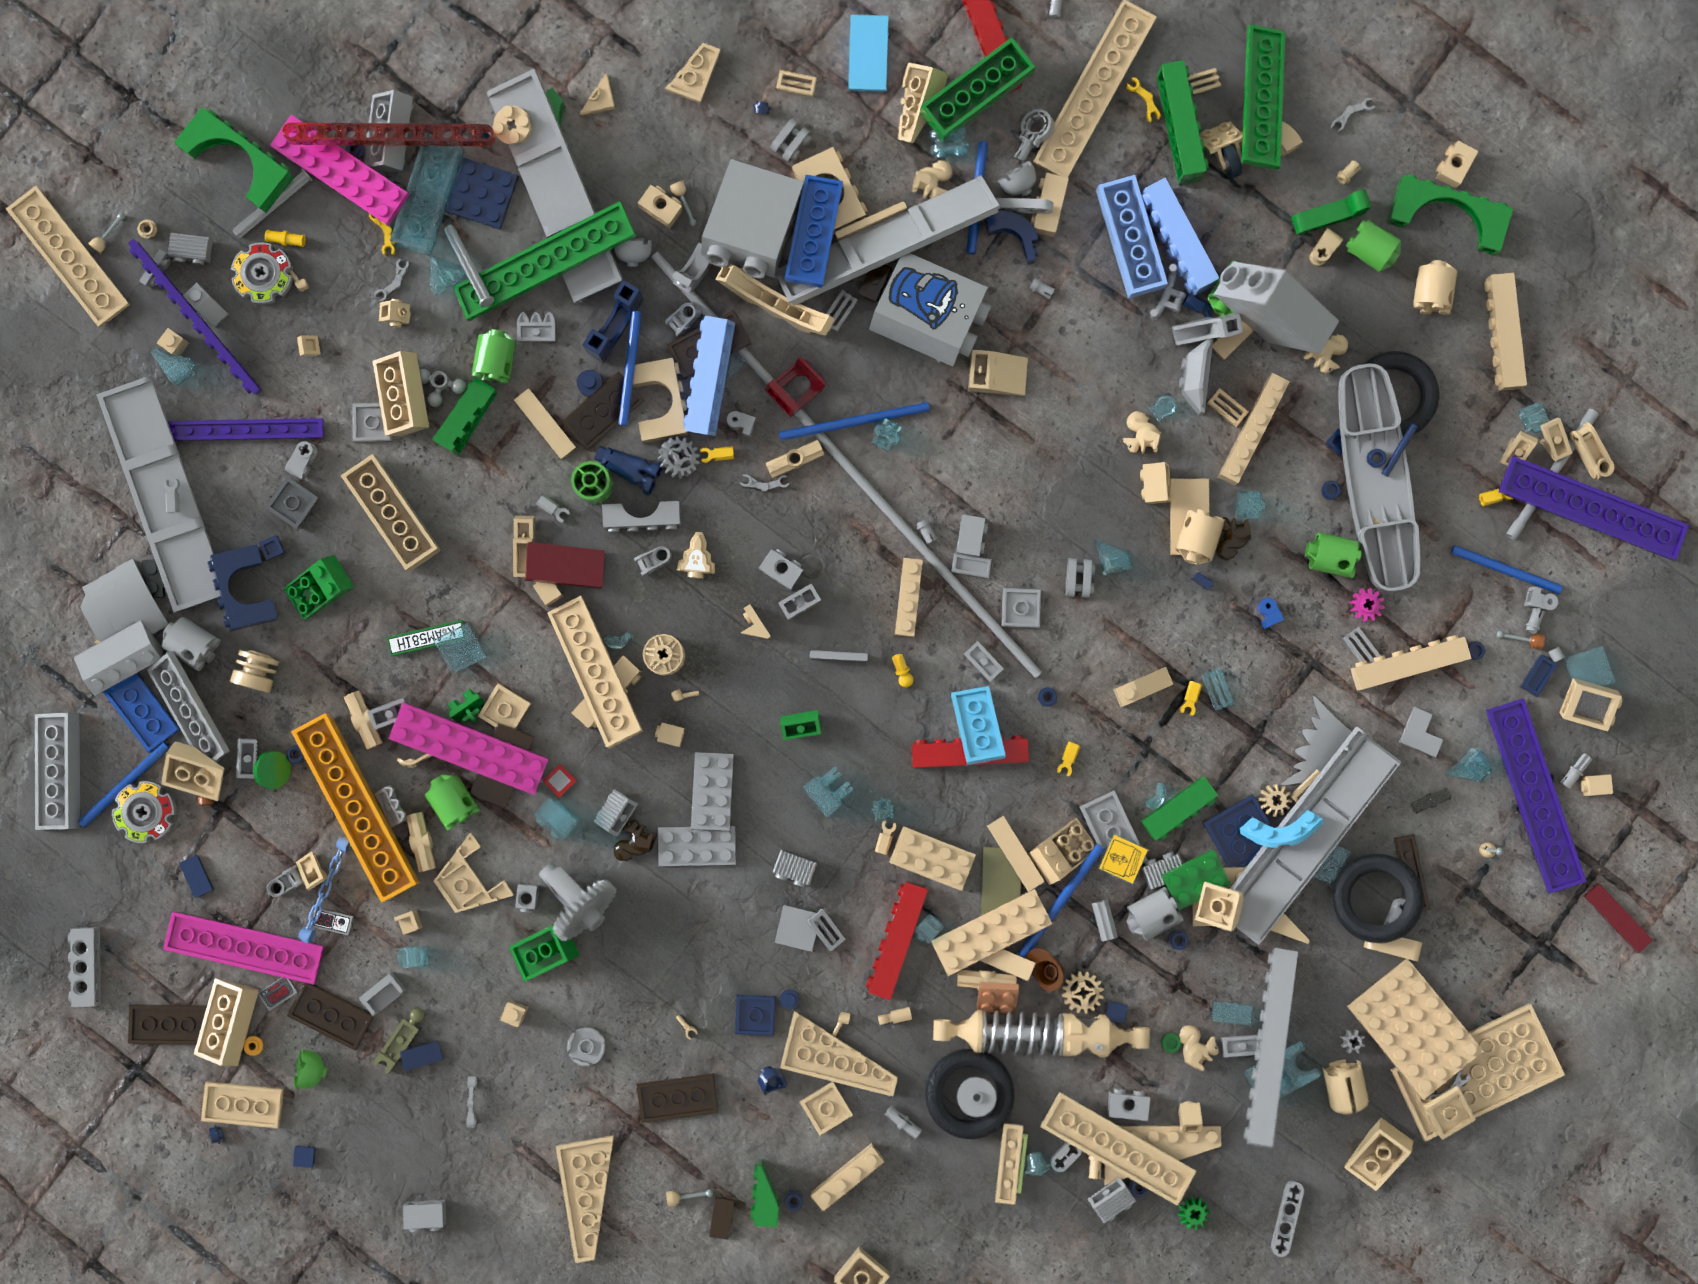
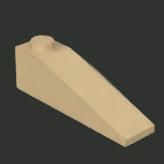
M908 62L902 87L905 88L904 98H901V105L904 106L903 114L900 116L899 140L914 143L926 122L920 113V107L945 88L948 73L933 67Z

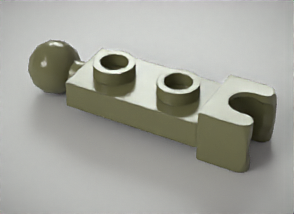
M412 1009L409 1014V1021L406 1018L402 1019L373 1061V1065L376 1066L381 1061H385L387 1063L385 1073L390 1074L401 1058L399 1052L408 1048L420 1030L416 1023L424 1020L425 1013L422 1009Z

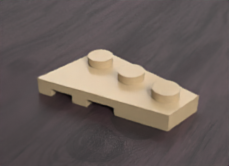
M702 43L683 69L676 74L674 80L667 85L665 90L701 104L721 50Z

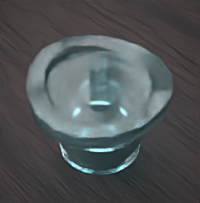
M1041 1152L1026 1156L1028 1171H1025L1026 1175H1038L1039 1177L1051 1169V1164H1046Z

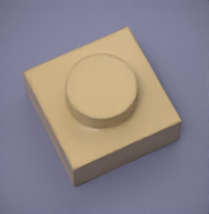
M301 335L297 337L300 356L320 355L318 336Z

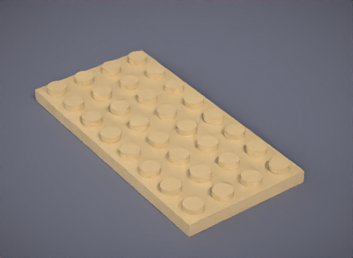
M1531 1004L1520 1007L1469 1032L1484 1052L1462 1069L1463 1072L1460 1074V1079H1463L1466 1073L1470 1075V1079L1459 1089L1476 1118L1565 1076ZM1396 1067L1390 1069L1423 1140L1428 1141L1438 1136L1424 1108L1425 1104L1435 1098L1431 1097L1430 1099L1425 1098L1422 1100ZM1454 1076L1433 1093L1436 1095L1450 1088Z

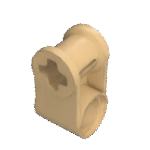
M1327 228L1310 253V262L1315 266L1323 265L1341 244L1343 238Z

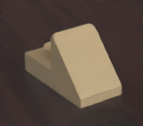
M1555 418L1540 425L1544 439L1540 440V442L1554 461L1572 454L1560 418Z
M1520 431L1516 438H1511L1500 463L1508 466L1513 456L1526 460L1536 446L1538 439Z
M749 604L744 607L746 611L743 614L748 623L753 622L754 625L741 632V634L770 639V634L752 606Z
M313 852L296 861L308 891L327 879L328 874L321 869L318 859Z

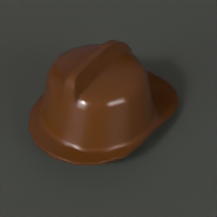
M1042 948L1031 950L1027 954L1026 959L1036 963L1032 976L1044 990H1058L1064 980L1063 965L1054 959L1047 950Z

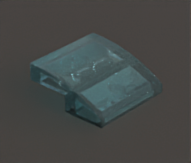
M1603 646L1564 658L1571 680L1575 678L1600 686L1616 682Z

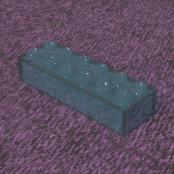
M424 133L406 189L410 196L399 211L390 238L394 246L431 257L465 152L461 143Z

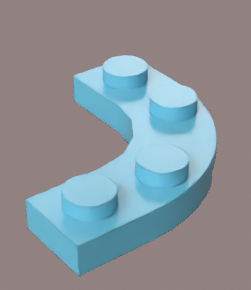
M1309 810L1294 823L1282 828H1273L1252 817L1240 828V833L1262 846L1278 848L1277 845L1290 844V846L1301 843L1310 837L1324 822L1323 818Z

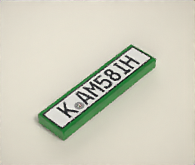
M463 620L387 637L391 656L467 639Z

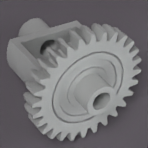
M553 862L545 866L539 874V877L548 885L550 891L565 906L567 913H560L562 918L557 917L558 922H555L553 927L554 933L562 941L571 940L572 937L575 938L584 929L587 930L589 928L590 931H593L605 920L604 910L613 902V898L617 893V889L608 880L598 881L597 884L593 883L594 888L588 886V893H586L560 866L557 867Z

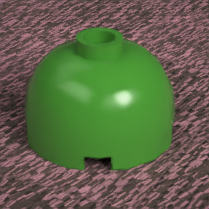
M304 1049L300 1051L295 1068L297 1072L296 1076L294 1075V1088L310 1089L318 1085L321 1078H325L327 1066H323V1059L317 1052Z

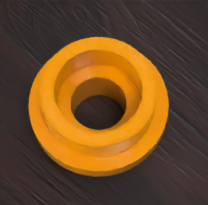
M257 1036L248 1037L244 1042V1051L250 1056L258 1055L263 1050V1041ZM251 1043L256 1045L254 1050L250 1048Z

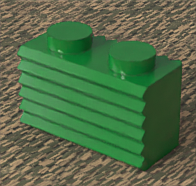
M819 710L781 716L780 726L783 740L820 735L822 724Z

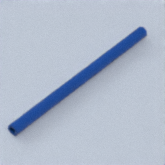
M925 402L780 431L779 437L780 441L929 412V404Z
M1095 845L1048 910L1047 914L1051 922L1105 850L1100 845ZM1047 928L1029 936L1016 955L1026 958Z

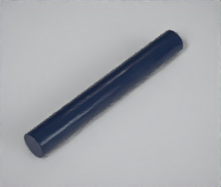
M1410 424L1383 469L1382 475L1386 477L1390 475L1418 426Z

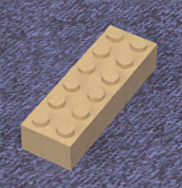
M371 454L341 475L406 571H413L442 551L375 455Z

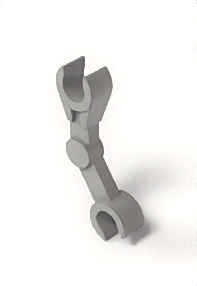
M1366 98L1360 104L1348 106L1345 112L1332 122L1331 128L1335 123L1340 124L1341 127L1337 131L1339 133L1343 130L1350 115L1362 110L1365 112L1372 111L1375 106H1366V102H1371L1372 98Z
M399 259L396 262L395 280L385 289L376 290L374 294L376 297L380 293H384V297L379 300L380 303L386 302L388 295L401 288L403 277L410 268L408 261L406 266L401 268L402 260Z
M744 474L742 476L748 478L749 483L743 484L740 482L742 487L757 488L763 492L777 487L787 488L790 485L789 483L785 485L780 483L781 479L787 478L786 475H781L778 480L761 483L751 476Z
M1461 1069L1454 1075L1450 1088L1436 1095L1432 1093L1427 1099L1431 1097L1437 1098L1456 1086L1458 1088L1470 1079V1075L1466 1073L1465 1077L1460 1079V1074L1463 1072Z
M468 1076L469 1098L467 1106L469 1111L467 1115V1128H475L474 1088H477L476 1076Z

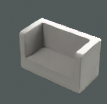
M391 972L359 997V999L372 1016H375L407 991V989L394 972Z

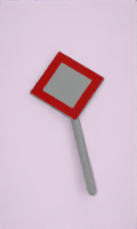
M559 764L548 776L541 779L539 783H545L560 798L576 780Z

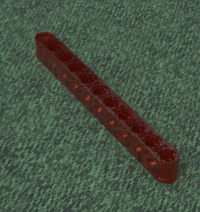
M291 122L285 124L282 129L286 140L293 145L487 147L493 145L496 141L493 128L487 124ZM291 131H297L294 137H289ZM310 131H317L314 137H308ZM330 131H336L335 136L327 137ZM355 131L353 137H347L348 132ZM369 131H374L375 134L373 137H366V134ZM389 131H393V132H394L393 137H391V138H386V137H385V135H386L387 132H389ZM407 132H414L411 138H405ZM426 132H433L432 137L424 138ZM452 132L450 138H443L444 133ZM465 132L472 133L471 137L467 139L462 136ZM490 132L491 136L488 139H483L482 134Z

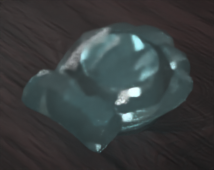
M1162 395L1149 408V411L1158 422L1162 418L1175 413L1177 407L1175 398L1170 397V395Z

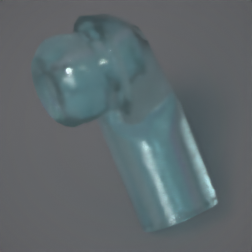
M627 631L621 637L607 635L604 638V642L609 648L622 649L634 637Z
M1156 783V795L1146 800L1147 808L1152 810L1158 809L1165 801V783Z

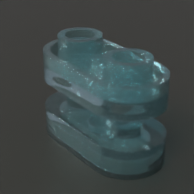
M966 127L961 128L947 139L955 140V142L943 143L934 130L929 131L930 141H936V145L931 146V155L936 156V159L946 158L947 155L962 157L969 151L968 142L962 141V138L967 137Z

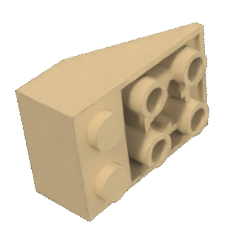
M972 350L968 391L1025 396L1028 358L994 351Z
M1075 818L1027 854L1047 883L1051 885L1061 880L1084 862L1096 844L1079 820Z

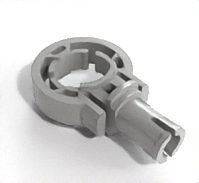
M1032 110L1023 118L1021 123L1022 133L1019 136L1022 143L1014 158L1024 163L1031 149L1034 147L1038 148L1041 142L1046 141L1052 135L1054 120L1045 110ZM1033 118L1035 120L1042 119L1047 124L1039 132H1031V126L1034 123Z

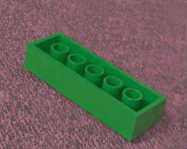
M1011 37L923 103L920 107V113L942 142H944L1032 76L1035 66Z
M1184 60L1161 64L1156 75L1178 185L1201 181L1208 169L1207 158L1203 156V151L1205 150L1203 139L1200 140L1199 136L1201 126L1200 122L1196 121L1195 116L1197 114L1196 103L1192 102L1191 97L1193 96V87L1188 82V77L1190 76L1189 68L1185 66Z

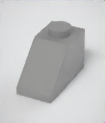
M198 283L183 295L214 327L218 326L229 315Z

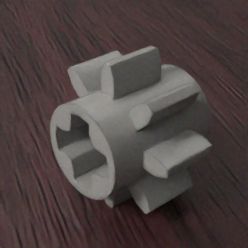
M1356 1029L1353 1033L1346 1030L1347 1034L1340 1036L1344 1042L1340 1046L1343 1048L1348 1047V1053H1351L1352 1050L1359 1053V1048L1365 1047L1362 1044V1040L1365 1037L1363 1035L1357 1036L1358 1030ZM1354 1039L1356 1040V1043L1351 1044L1349 1043V1040Z

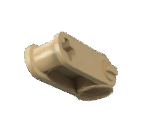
M1586 422L1582 428L1570 433V439L1592 479L1598 480L1601 477L1610 476L1614 471V463L1594 427Z

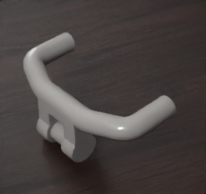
M1171 264L1169 267L1168 284L1158 306L1150 312L1151 319L1154 321L1159 318L1165 308L1179 313L1181 303L1186 298L1184 292L1173 289L1177 275V266L1175 264ZM1170 296L1175 298L1174 303L1169 302Z

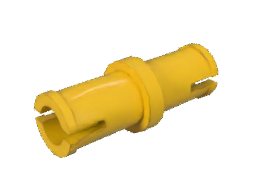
M266 230L265 232L266 242L280 243L282 246L294 245L304 247L306 243L305 235L292 234L289 231L277 232Z

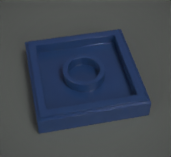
M737 995L735 1034L774 1036L776 996Z

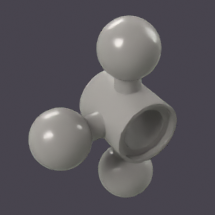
M427 369L419 370L422 384L431 382L435 387V391L428 396V403L432 407H439L442 404L443 397L441 392H446L450 388L455 394H463L466 391L467 385L461 379L451 381L442 371H436L431 375ZM440 378H445V382L442 385L437 384Z

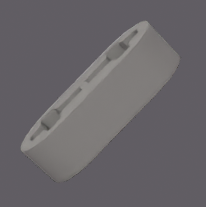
M1066 1142L1051 1157L1050 1163L1052 1168L1056 1172L1065 1171L1081 1155L1082 1150L1076 1148V1153L1072 1151L1067 1155L1070 1151L1069 1145L1071 1144ZM1065 1156L1066 1158L1062 1161L1064 1165L1056 1167L1055 1160L1057 1158L1061 1160Z

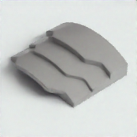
M134 559L123 563L111 572L82 587L85 597L80 608L100 642L140 620L145 623L153 636L163 632L169 624L166 615L158 607L146 585L143 574Z

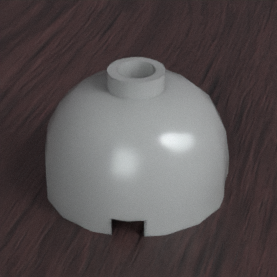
M1031 161L1022 163V168L1015 167L1000 177L998 183L1005 193L1012 196L1021 194L1024 197L1032 192L1031 187L1035 184L1037 177Z
M633 238L615 247L614 252L619 260L627 262V266L637 267L638 263L644 262L649 258L652 250V239L644 242V238Z

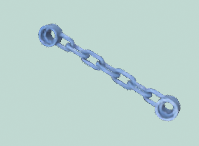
M346 836L340 837L336 843V847L339 849L336 856L331 860L327 879L321 884L317 903L313 905L308 916L309 922L307 927H303L299 932L298 937L304 943L311 944L314 940L316 930L312 929V927L319 919L322 911L321 905L331 890V881L334 874L340 868L343 852L348 853L352 848ZM334 861L339 862L336 870L332 868ZM324 885L329 886L326 894L322 892ZM314 909L316 911L319 910L316 918L314 916L311 917Z

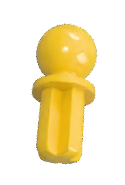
M896 654L892 657L896 668L895 674L900 675L898 679L899 684L905 688L910 687L914 681L913 676L908 673L910 667L906 665L902 654Z

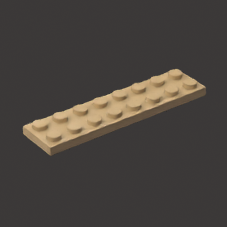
M34 186L6 208L98 327L101 328L131 305L39 187Z
M579 596L548 612L547 614L606 747L609 749L643 732L584 598Z
M1060 1092L1040 1126L1177 1206L1196 1173V1170Z

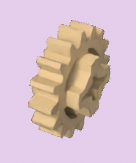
M1078 971L1076 977L1070 974L1072 979H1065L1067 986H1062V989L1066 990V992L1062 993L1061 996L1067 997L1064 1003L1071 1004L1070 1010L1076 1007L1077 1013H1080L1081 1009H1083L1084 1013L1087 1014L1088 1008L1094 1011L1095 1004L1100 1006L1098 998L1103 999L1099 992L1104 991V988L1098 987L1101 981H1094L1096 976L1093 974L1089 977V972L1087 971L1084 975ZM1084 979L1090 981L1093 984V987H1088L1085 984ZM1077 982L1075 988L1070 990L1073 983ZM1082 987L1087 991L1086 993H1084V997H1082L1080 994H1076L1081 991ZM1091 995H1095L1093 1000L1090 1003H1088V1000L1091 997ZM1071 998H1078L1081 1005L1074 1003Z

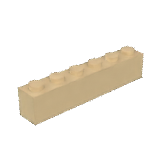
M1514 273L1490 275L1484 283V289L1488 293L1486 307L1490 311L1488 324L1489 329L1492 330L1491 347L1494 348L1495 354L1493 356V365L1496 367L1497 372L1495 384L1498 386L1499 391L1522 389L1527 386L1515 276Z
M1274 373L1268 377L1218 478L1233 486L1239 483L1290 381Z
M1457 634L1446 637V642L1440 643V640L1429 642V646L1422 648L1421 645L1411 647V652L1404 653L1403 650L1393 652V657L1385 658V655L1373 658L1374 662L1367 664L1366 660L1355 663L1356 667L1350 670L1356 690H1363L1472 659L1466 638H1459Z

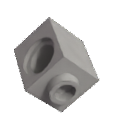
M518 884L515 908H520V912H532V909H537L540 885ZM525 893H529L532 896L530 904L523 901Z

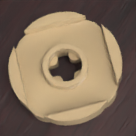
M504 106L495 116L493 131L500 141L508 145L523 143L529 138L532 131L530 116L520 107ZM515 120L517 127L516 129L512 128L510 131L509 123Z

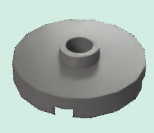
M968 1078L959 1087L957 1093L958 1104L962 1111L970 1116H984L995 1106V1089L984 1078ZM975 1094L980 1095V1099L977 1101L973 1099Z

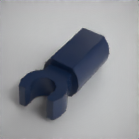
M1190 293L1187 294L1183 302L1184 306L1198 313L1202 312L1205 318L1214 317L1208 312L1209 308L1213 310L1211 304L1208 305L1206 301Z

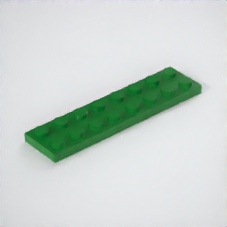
M1252 24L1247 27L1242 163L1278 170L1281 167L1285 31Z

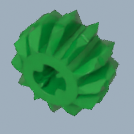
M1190 1196V1202L1184 1198L1185 1206L1178 1205V1208L1182 1210L1177 1213L1178 1217H1182L1180 1223H1186L1187 1229H1190L1193 1225L1194 1230H1198V1224L1204 1228L1205 1224L1203 1221H1210L1205 1216L1211 1214V1211L1206 1209L1208 1203H1202L1201 1197H1198L1195 1201L1194 1196ZM1192 1210H1195L1197 1213L1195 1217L1191 1213Z

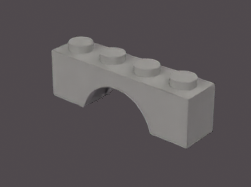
M679 501L659 502L656 511L644 518H636L629 515L622 504H602L603 528L608 529V532H620V529L626 528L629 532L639 531V528L655 531L658 530V527H665L666 530H675L677 526H681Z

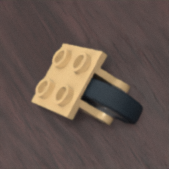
M1231 122L1221 123L1219 126L1204 130L1199 134L1200 140L1203 139L1205 149L1210 154L1215 153L1218 165L1222 171L1225 170L1231 179L1242 175V154L1239 143L1243 140V134Z

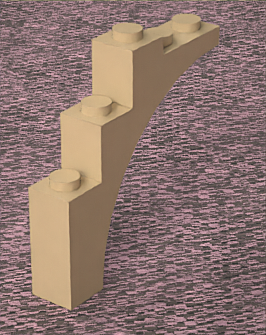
M728 264L726 267H722L715 279L747 303L758 305L773 317L785 320L801 332L808 334L813 332L826 336L835 320L830 315L810 309L804 305L797 304L793 306V303L789 304L787 297L748 276L735 265Z

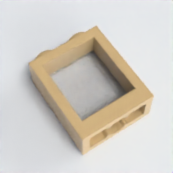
M1573 678L1559 713L1563 719L1608 731L1615 722L1616 710L1621 707L1623 699L1618 690Z

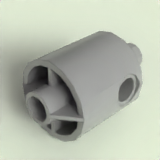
M182 617L175 624L169 623L164 629L162 649L167 652L173 651L179 660L200 671L206 662L210 663L214 659L215 654L213 652L219 646L221 640L188 618Z
M1165 887L1127 907L1129 915L1126 923L1133 935L1135 933L1141 934L1143 939L1147 941L1184 921L1179 911L1176 912L1178 906L1172 897L1169 898L1170 895Z

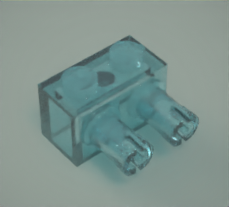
M835 766L822 777L817 775L803 786V789L826 817L842 806L841 800L855 791L852 787L845 790L850 785L847 781L834 792L829 790V785L843 776L840 772L833 775L838 770Z

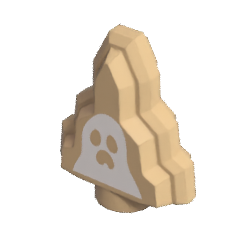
M696 532L690 541V548L684 551L683 559L678 561L677 571L687 572L688 578L703 579L704 574H715V563L711 562V554L706 550L707 542L703 532Z

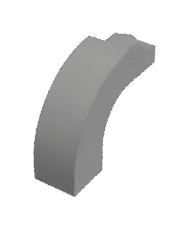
M702 242L698 243L686 265L681 270L675 271L672 276L675 279L673 284L688 293L698 286L712 265L707 261L706 256L701 255Z

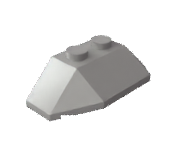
M1214 338L1206 339L1182 360L1181 369L1184 370V376L1180 378L1179 388H1182L1181 394L1198 415L1205 413Z

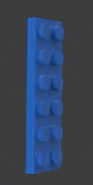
M805 175L785 281L823 288L843 181Z

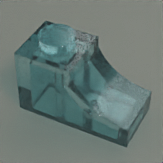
M157 347L150 351L169 381L175 386L196 374L192 369L195 366L188 357L185 358L182 355L177 357L167 356Z

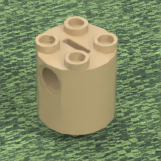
M1434 260L1428 265L1420 266L1413 301L1414 308L1420 309L1421 314L1430 315L1432 312H1438L1442 315H1449L1453 305L1457 270L1447 262Z
M1188 510L1175 548L1182 555L1184 561L1199 565L1213 560L1225 521L1223 518L1217 516L1210 517L1208 516L1209 513L1203 510H1197V512Z

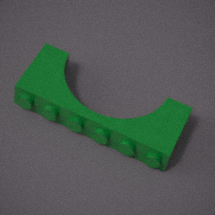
M202 107L174 143L193 159H196L207 149L218 145H233L247 151L253 164L254 175L250 190L245 197L263 212L267 213L294 179L289 173L291 169L283 163L277 164L275 162L277 159L269 152L266 154L261 152L262 148L254 141L249 143L247 141L248 137L241 131L236 133L232 130L234 127L226 120L221 122L218 119L220 116L213 110L207 111Z
M1404 175L1399 180L1387 223L1405 228L1410 224L1411 218L1419 208L1435 202L1450 203L1463 209L1474 221L1478 231V251L1494 256L1501 252L1513 208L1508 207L1506 203H1494L1486 197H1474L1469 192H1458L1450 186L1441 187L1435 185L1436 183L1430 180H1418L1414 175Z

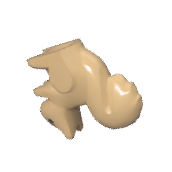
M938 161L933 164V167H926L916 171L912 192L923 189V198H926L930 193V199L947 192V190L938 187V181H947L951 178V165L947 161Z
M1336 334L1331 336L1320 354L1306 351L1304 359L1314 358L1316 360L1314 368L1321 365L1320 370L1323 374L1340 369V366L1333 362L1331 357L1332 355L1340 356L1345 354L1348 349V341L1343 335Z
M1140 411L1131 413L1127 418V426L1130 430L1137 432L1136 437L1123 438V442L1127 444L1131 453H1136L1139 447H1141L1143 454L1146 447H1152L1153 451L1157 453L1161 432H1159L1155 425L1149 423V418Z
M1186 1025L1180 1030V1042L1184 1044V1062L1199 1071H1204L1203 1061H1213L1209 1054L1215 1056L1219 1052L1215 1043V1037H1210L1206 1044L1203 1045L1199 1043L1201 1034L1197 1027Z

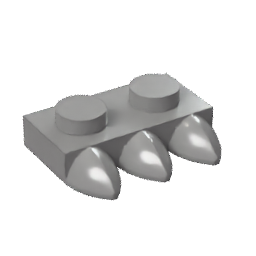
M522 312L517 319V342H556V323L552 313L548 312L542 322L540 315L535 312L529 322L527 315Z
M389 785L374 794L392 828L407 819L406 812L400 806V800L396 798L395 789Z

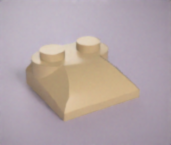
M1204 882L1195 920L1234 931L1239 922L1244 902L1243 893L1238 890Z

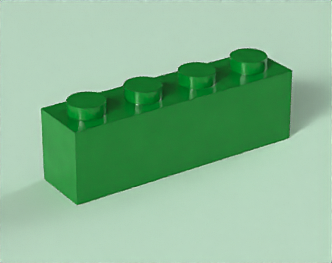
M1200 777L1140 822L1153 840L1159 839V841H1162L1169 836L1168 832L1171 829L1177 830L1185 824V819L1188 817L1192 819L1200 813V808L1203 806L1209 807L1216 802L1214 798L1218 794L1205 777Z

